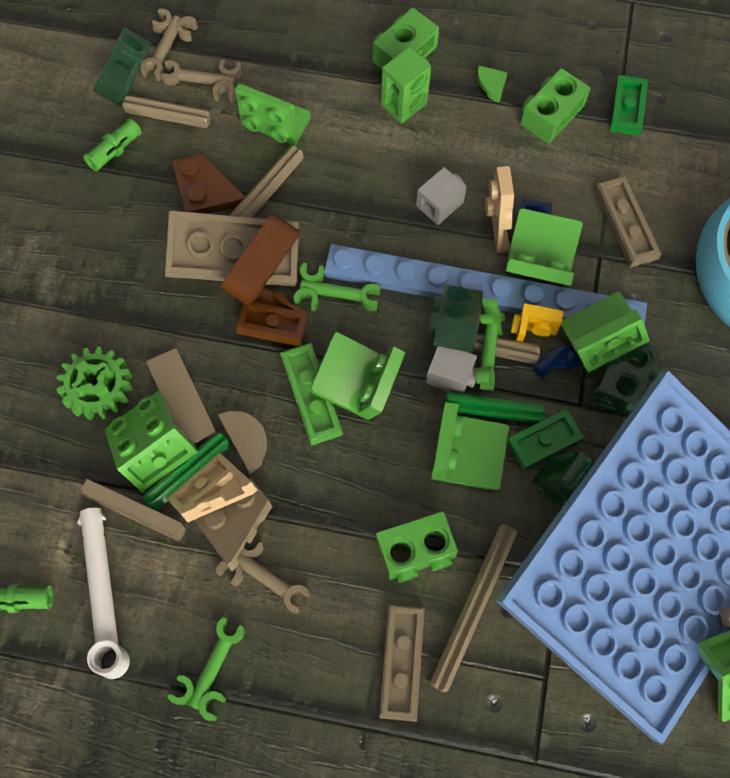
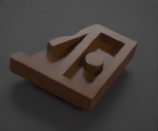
M203 154L172 161L185 212L209 214L237 207L244 199L243 194Z
M264 287L251 306L248 307L243 304L236 325V331L240 335L301 346L308 323V313L299 306L289 303L287 298L276 291L273 294Z

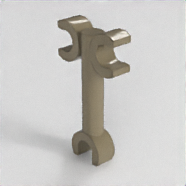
M158 9L157 11L159 19L163 22L152 21L153 30L158 34H163L152 58L145 59L140 65L143 77H146L150 70H155L156 81L162 80L161 73H164L162 64L177 34L181 40L191 42V31L186 29H198L195 18L190 16L183 18L178 16L172 17L166 9Z
M222 59L219 62L220 74L181 69L177 62L173 60L165 61L166 71L173 72L171 74L161 73L162 82L166 86L176 85L180 81L214 85L212 91L215 101L219 100V96L223 92L228 93L230 103H234L236 100L235 85L236 81L242 76L240 62H236L234 69L227 70L226 61Z
M259 542L253 550H246L243 547L237 557L239 564L235 568L236 573L230 582L231 585L236 587L242 582L244 570L284 599L286 608L291 613L297 614L300 610L291 603V598L297 593L309 598L310 593L307 588L302 585L290 586L253 560L262 554L264 550L263 543ZM224 560L218 564L215 571L220 577L229 568Z

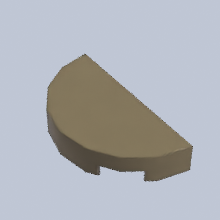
M228 411L218 414L249 474L253 473L261 466L268 447L264 427L255 417L242 411Z

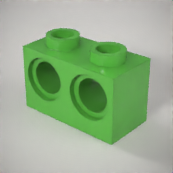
M408 47L382 67L381 106L401 124L424 107L428 101L431 65L423 55L417 54L411 47Z
M561 68L553 77L548 76L544 80L539 92L535 96L530 95L521 108L523 116L520 125L547 144H550L585 106L591 88Z
M444 511L376 533L375 541L388 580L397 578L398 582L408 581L418 576V570L430 566L432 571L444 569L452 565L451 559H454L458 553ZM430 536L438 537L443 543V549L437 552L430 551L425 546L424 540ZM396 547H403L408 550L410 559L404 563H398L392 559L390 552Z

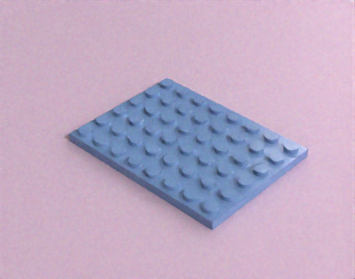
M669 371L658 374L495 600L651 740L661 745L665 742L710 670L697 652V643L730 630V628H725L722 625V618L720 616L723 608L730 607V431Z

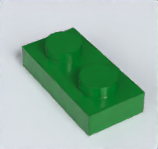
M618 75L615 83L610 132L640 136L643 129L648 79Z
M565 409L509 437L507 444L524 471L582 442L585 437L568 409Z

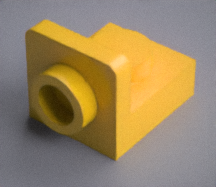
M524 303L520 315L514 314L511 333L516 334L515 340L523 342L526 330L532 331L533 334L538 336H556L562 323L564 311Z

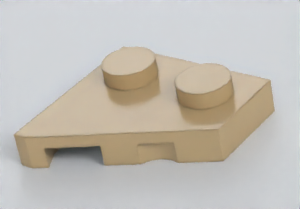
M510 166L496 168L494 180L489 181V197L485 198L486 216H491L497 253H509L510 250L507 230L512 229L514 203Z
M219 452L167 497V500L187 522H190L250 496L257 489L245 475Z

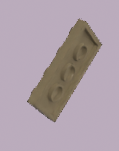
M169 211L165 277L224 281L267 219ZM286 221L296 229L299 228V222ZM298 238L266 285L296 286Z

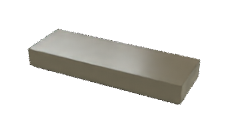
M626 176L597 183L594 190L629 267L659 260L662 255Z
M177 348L146 361L159 391L165 398L175 425L195 446L206 442L216 431Z
M86 479L81 488L82 493L89 500L176 541H181L186 531L181 522L89 479Z
M388 606L379 715L381 719L417 722L425 608Z

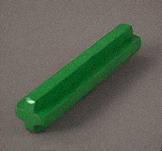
M448 392L445 398V402L459 404L458 413L529 423H539L543 421L545 415V408L542 404Z
M220 432L215 433L197 449L198 453L175 468L147 491L142 497L143 501L149 508L157 511L168 501L167 497L219 452L223 454L229 449L230 443L227 438Z

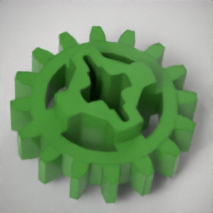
M98 346L95 354H91L88 348H84V356L79 358L73 353L71 357L74 362L71 365L67 363L61 365L66 374L57 375L56 379L63 386L58 387L56 390L61 397H64L62 403L67 409L72 407L71 411L79 417L84 412L87 419L92 420L94 414L98 412L102 419H105L106 410L111 409L115 413L119 411L116 406L118 401L122 403L128 402L123 393L133 389L130 382L127 381L132 378V374L129 369H125L127 364L124 359H117L118 357L113 350H110L105 355L102 347ZM97 380L98 383L93 386L91 383Z

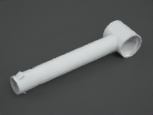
M87 508L80 511V518L77 523L82 527L84 538L83 544L95 644L90 648L87 655V663L93 672L108 679H116L127 671L130 658L128 652L118 645L103 520H106L100 508ZM109 651H115V663L110 668L103 669V656Z

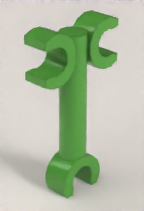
M307 263L301 265L300 275L302 281L300 289L294 294V305L300 307L301 300L308 298L312 300L311 311H316L319 304L317 295L361 302L364 309L368 311L377 310L378 302L369 300L367 296H380L379 285L368 284L363 289L322 283L325 277L323 266L320 265L318 273L311 276L307 274Z
M482 299L484 315H480V320L482 324H485L481 366L477 369L476 383L480 384L481 390H494V362L497 337H503L501 321H505V315L500 313L497 299Z
M224 617L217 624L216 632L219 638L196 685L190 678L178 676L177 680L186 685L187 692L180 698L172 694L168 696L170 702L176 705L187 704L199 710L201 716L209 721L217 720V716L211 714L207 709L209 701L212 699H217L224 703L226 701L223 694L216 691L209 692L231 645L238 643L245 634V628L239 625L234 635L227 636L225 634V627L228 624V619Z

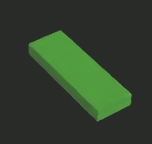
M312 343L280 352L311 446L342 436L343 431L333 403L310 392L311 384L319 368Z

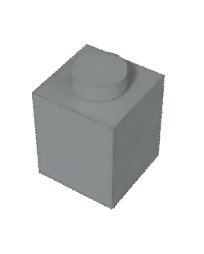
M443 167L418 189L416 206L434 223L439 225L464 203L467 186L460 176L452 174Z
M439 342L428 370L426 384L448 392L464 394L467 386L473 388L475 385L478 368H475L474 365L477 355Z

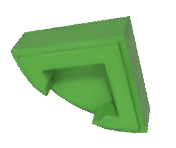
M479 66L477 73L478 84L487 93L486 96L500 102L508 72Z

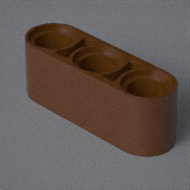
M272 213L230 270L221 285V289L248 307L251 306L288 254L301 231Z

